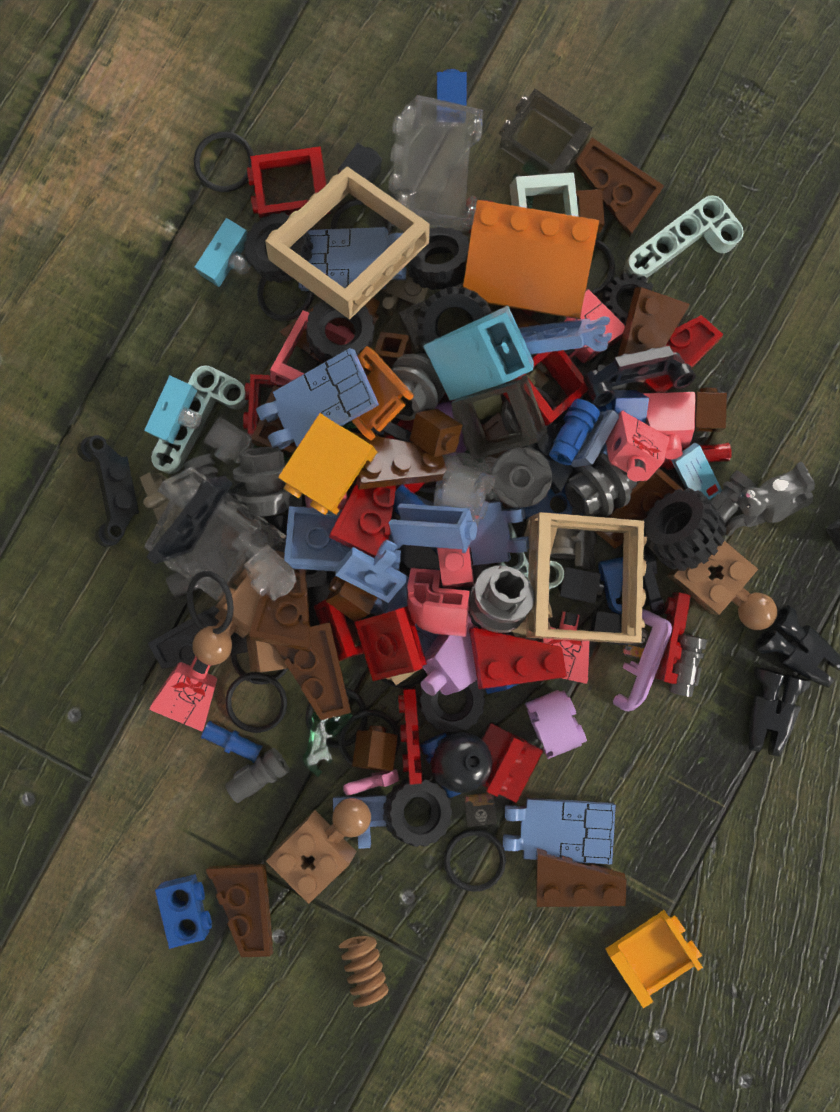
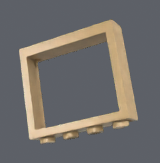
M347 166L339 174L334 175L322 190L314 193L301 209L293 212L280 228L273 230L265 240L269 261L350 320L429 244L430 224ZM350 193L404 231V233L351 284L343 288L291 250L290 247Z
M542 512L531 516L528 580L533 587L535 599L531 611L527 614L526 638L640 643L642 628H645V623L642 619V607L646 600L645 590L643 589V576L646 573L643 549L647 541V537H644V521ZM551 527L624 533L621 633L548 629Z

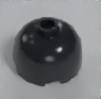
M459 732L448 734L438 741V746L434 751V756L431 757L430 763L432 774L439 785L444 786L449 791L465 793L474 791L485 784L491 774L493 761L491 751L482 739L473 734Z

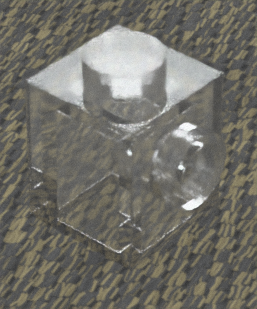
M221 417L217 419L204 440V443L216 450L213 455L229 464L231 459L239 464V454L254 447L251 444L252 437Z
M268 544L244 564L248 577L252 580L250 584L254 590L262 597L267 594L273 601L280 595L285 596L288 594L297 581L293 568Z

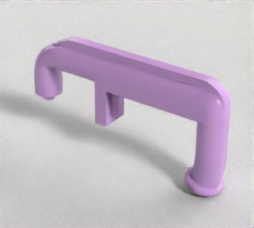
M642 609V619L645 624L652 627L640 662L638 664L631 661V663H624L623 669L637 676L629 698L618 694L613 700V704L624 711L635 710L647 698L672 632V626L668 620L645 609Z

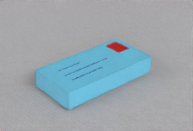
M693 443L683 450L681 457L671 459L686 489L699 490L709 500L722 491L700 445L697 443Z

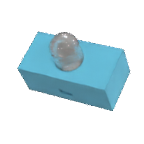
M226 218L195 265L198 273L218 287L221 286L231 269L239 274L248 273L251 265L247 257L241 254L245 248L244 243L247 240V231Z
M169 375L144 431L173 444L181 425L190 429L200 427L202 424L201 415L189 409L197 390L192 385Z

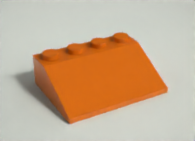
M477 200L463 287L477 292L488 304L580 319L599 220Z

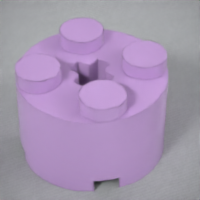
M556 690L525 703L536 735L543 743V751L547 759L582 746V743L587 741L581 725H578L575 717H572L576 714V710L570 697H567L564 690Z

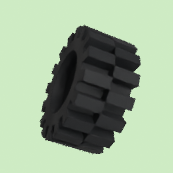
M623 273L621 277L617 276L609 283L602 295L603 300L601 302L624 325H626L629 312L620 308L618 297L622 292H634L635 288L638 287L652 291L654 285L652 282L647 284L645 276L637 279V275L633 273L631 276H628V273Z

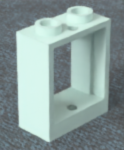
M574 172L519 176L509 185L512 206L527 208L526 196L563 193L565 214L579 217Z

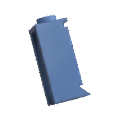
M399 504L398 510L401 520L391 519L389 522L394 543L397 545L396 550L402 545L462 549V553H466L470 542L476 538L477 525L472 520L470 508Z

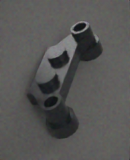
M670 346L615 357L611 364L601 371H590L584 376L583 380L589 389L588 396L591 402L596 407H602L609 404L615 398V392L612 388L614 386L668 375L673 386L681 389L690 385L695 380L696 374L691 366L684 362L678 352L673 353Z
M95 435L83 439L78 444L77 452L84 461H95L107 521L97 528L95 538L101 546L111 547L121 540L132 516L139 514L128 457H121L106 443L102 436Z

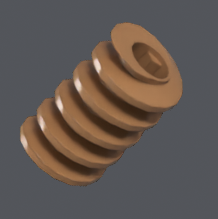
M372 936L352 937L339 945V948H348V951L341 955L342 960H351V963L345 965V972H354L353 975L347 978V982L350 984L357 983L355 987L350 989V994L360 995V997L353 1001L354 1007L373 1004L382 999L389 990L387 984L384 983L386 979L385 974L381 971L383 965L378 960L380 953L375 948L377 942Z

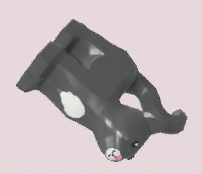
M801 461L796 464L792 471L772 477L759 488L747 487L741 492L732 494L730 500L738 504L744 514L735 516L724 525L726 535H732L737 528L742 526L752 527L764 522L774 523L782 521L813 503L814 496L811 491L815 489V482L803 462Z

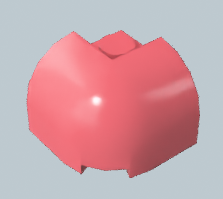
M411 568L407 584V606L411 620L422 630L433 634L466 637L469 591L441 588L440 570Z

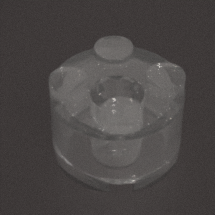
M452 462L443 476V479H446L443 488H438L434 506L470 508L472 520L476 522L478 527L479 520L484 519L487 513L489 502L485 501L487 493L490 494L493 488L495 476Z

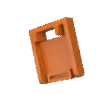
M366 346L357 357L363 370L367 368L371 371L367 375V379L379 406L351 421L367 439L372 441L376 435L371 429L374 427L377 431L381 432L406 405L401 400L402 396L411 400L414 394L379 355Z

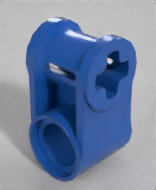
M623 557L599 561V574H601V581H604L607 605L612 612L622 614V604H617L616 599L622 595Z

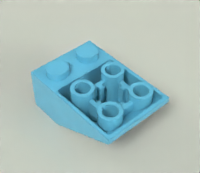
M505 306L424 345L425 351L450 401L504 384L533 371L534 367L532 356L509 306Z

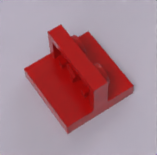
M408 606L355 622L372 681L415 672L422 669V666L427 665L415 623L411 620Z
M490 722L482 740L491 751L493 765L489 778L482 786L486 788L488 793L496 797L500 794L517 803L543 749Z

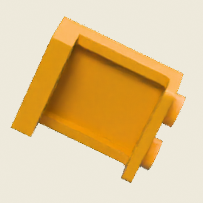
M319 413L278 478L286 483L283 489L295 497L300 498L304 494L312 499L310 506L324 515L328 511L337 515L339 503L366 461L371 462L377 451L371 444Z
M665 910L605 948L643 1008L653 1002L650 995L692 967H695L698 971L703 968L698 961V958L702 956L692 940L687 943L681 935L686 930L676 915L670 918Z

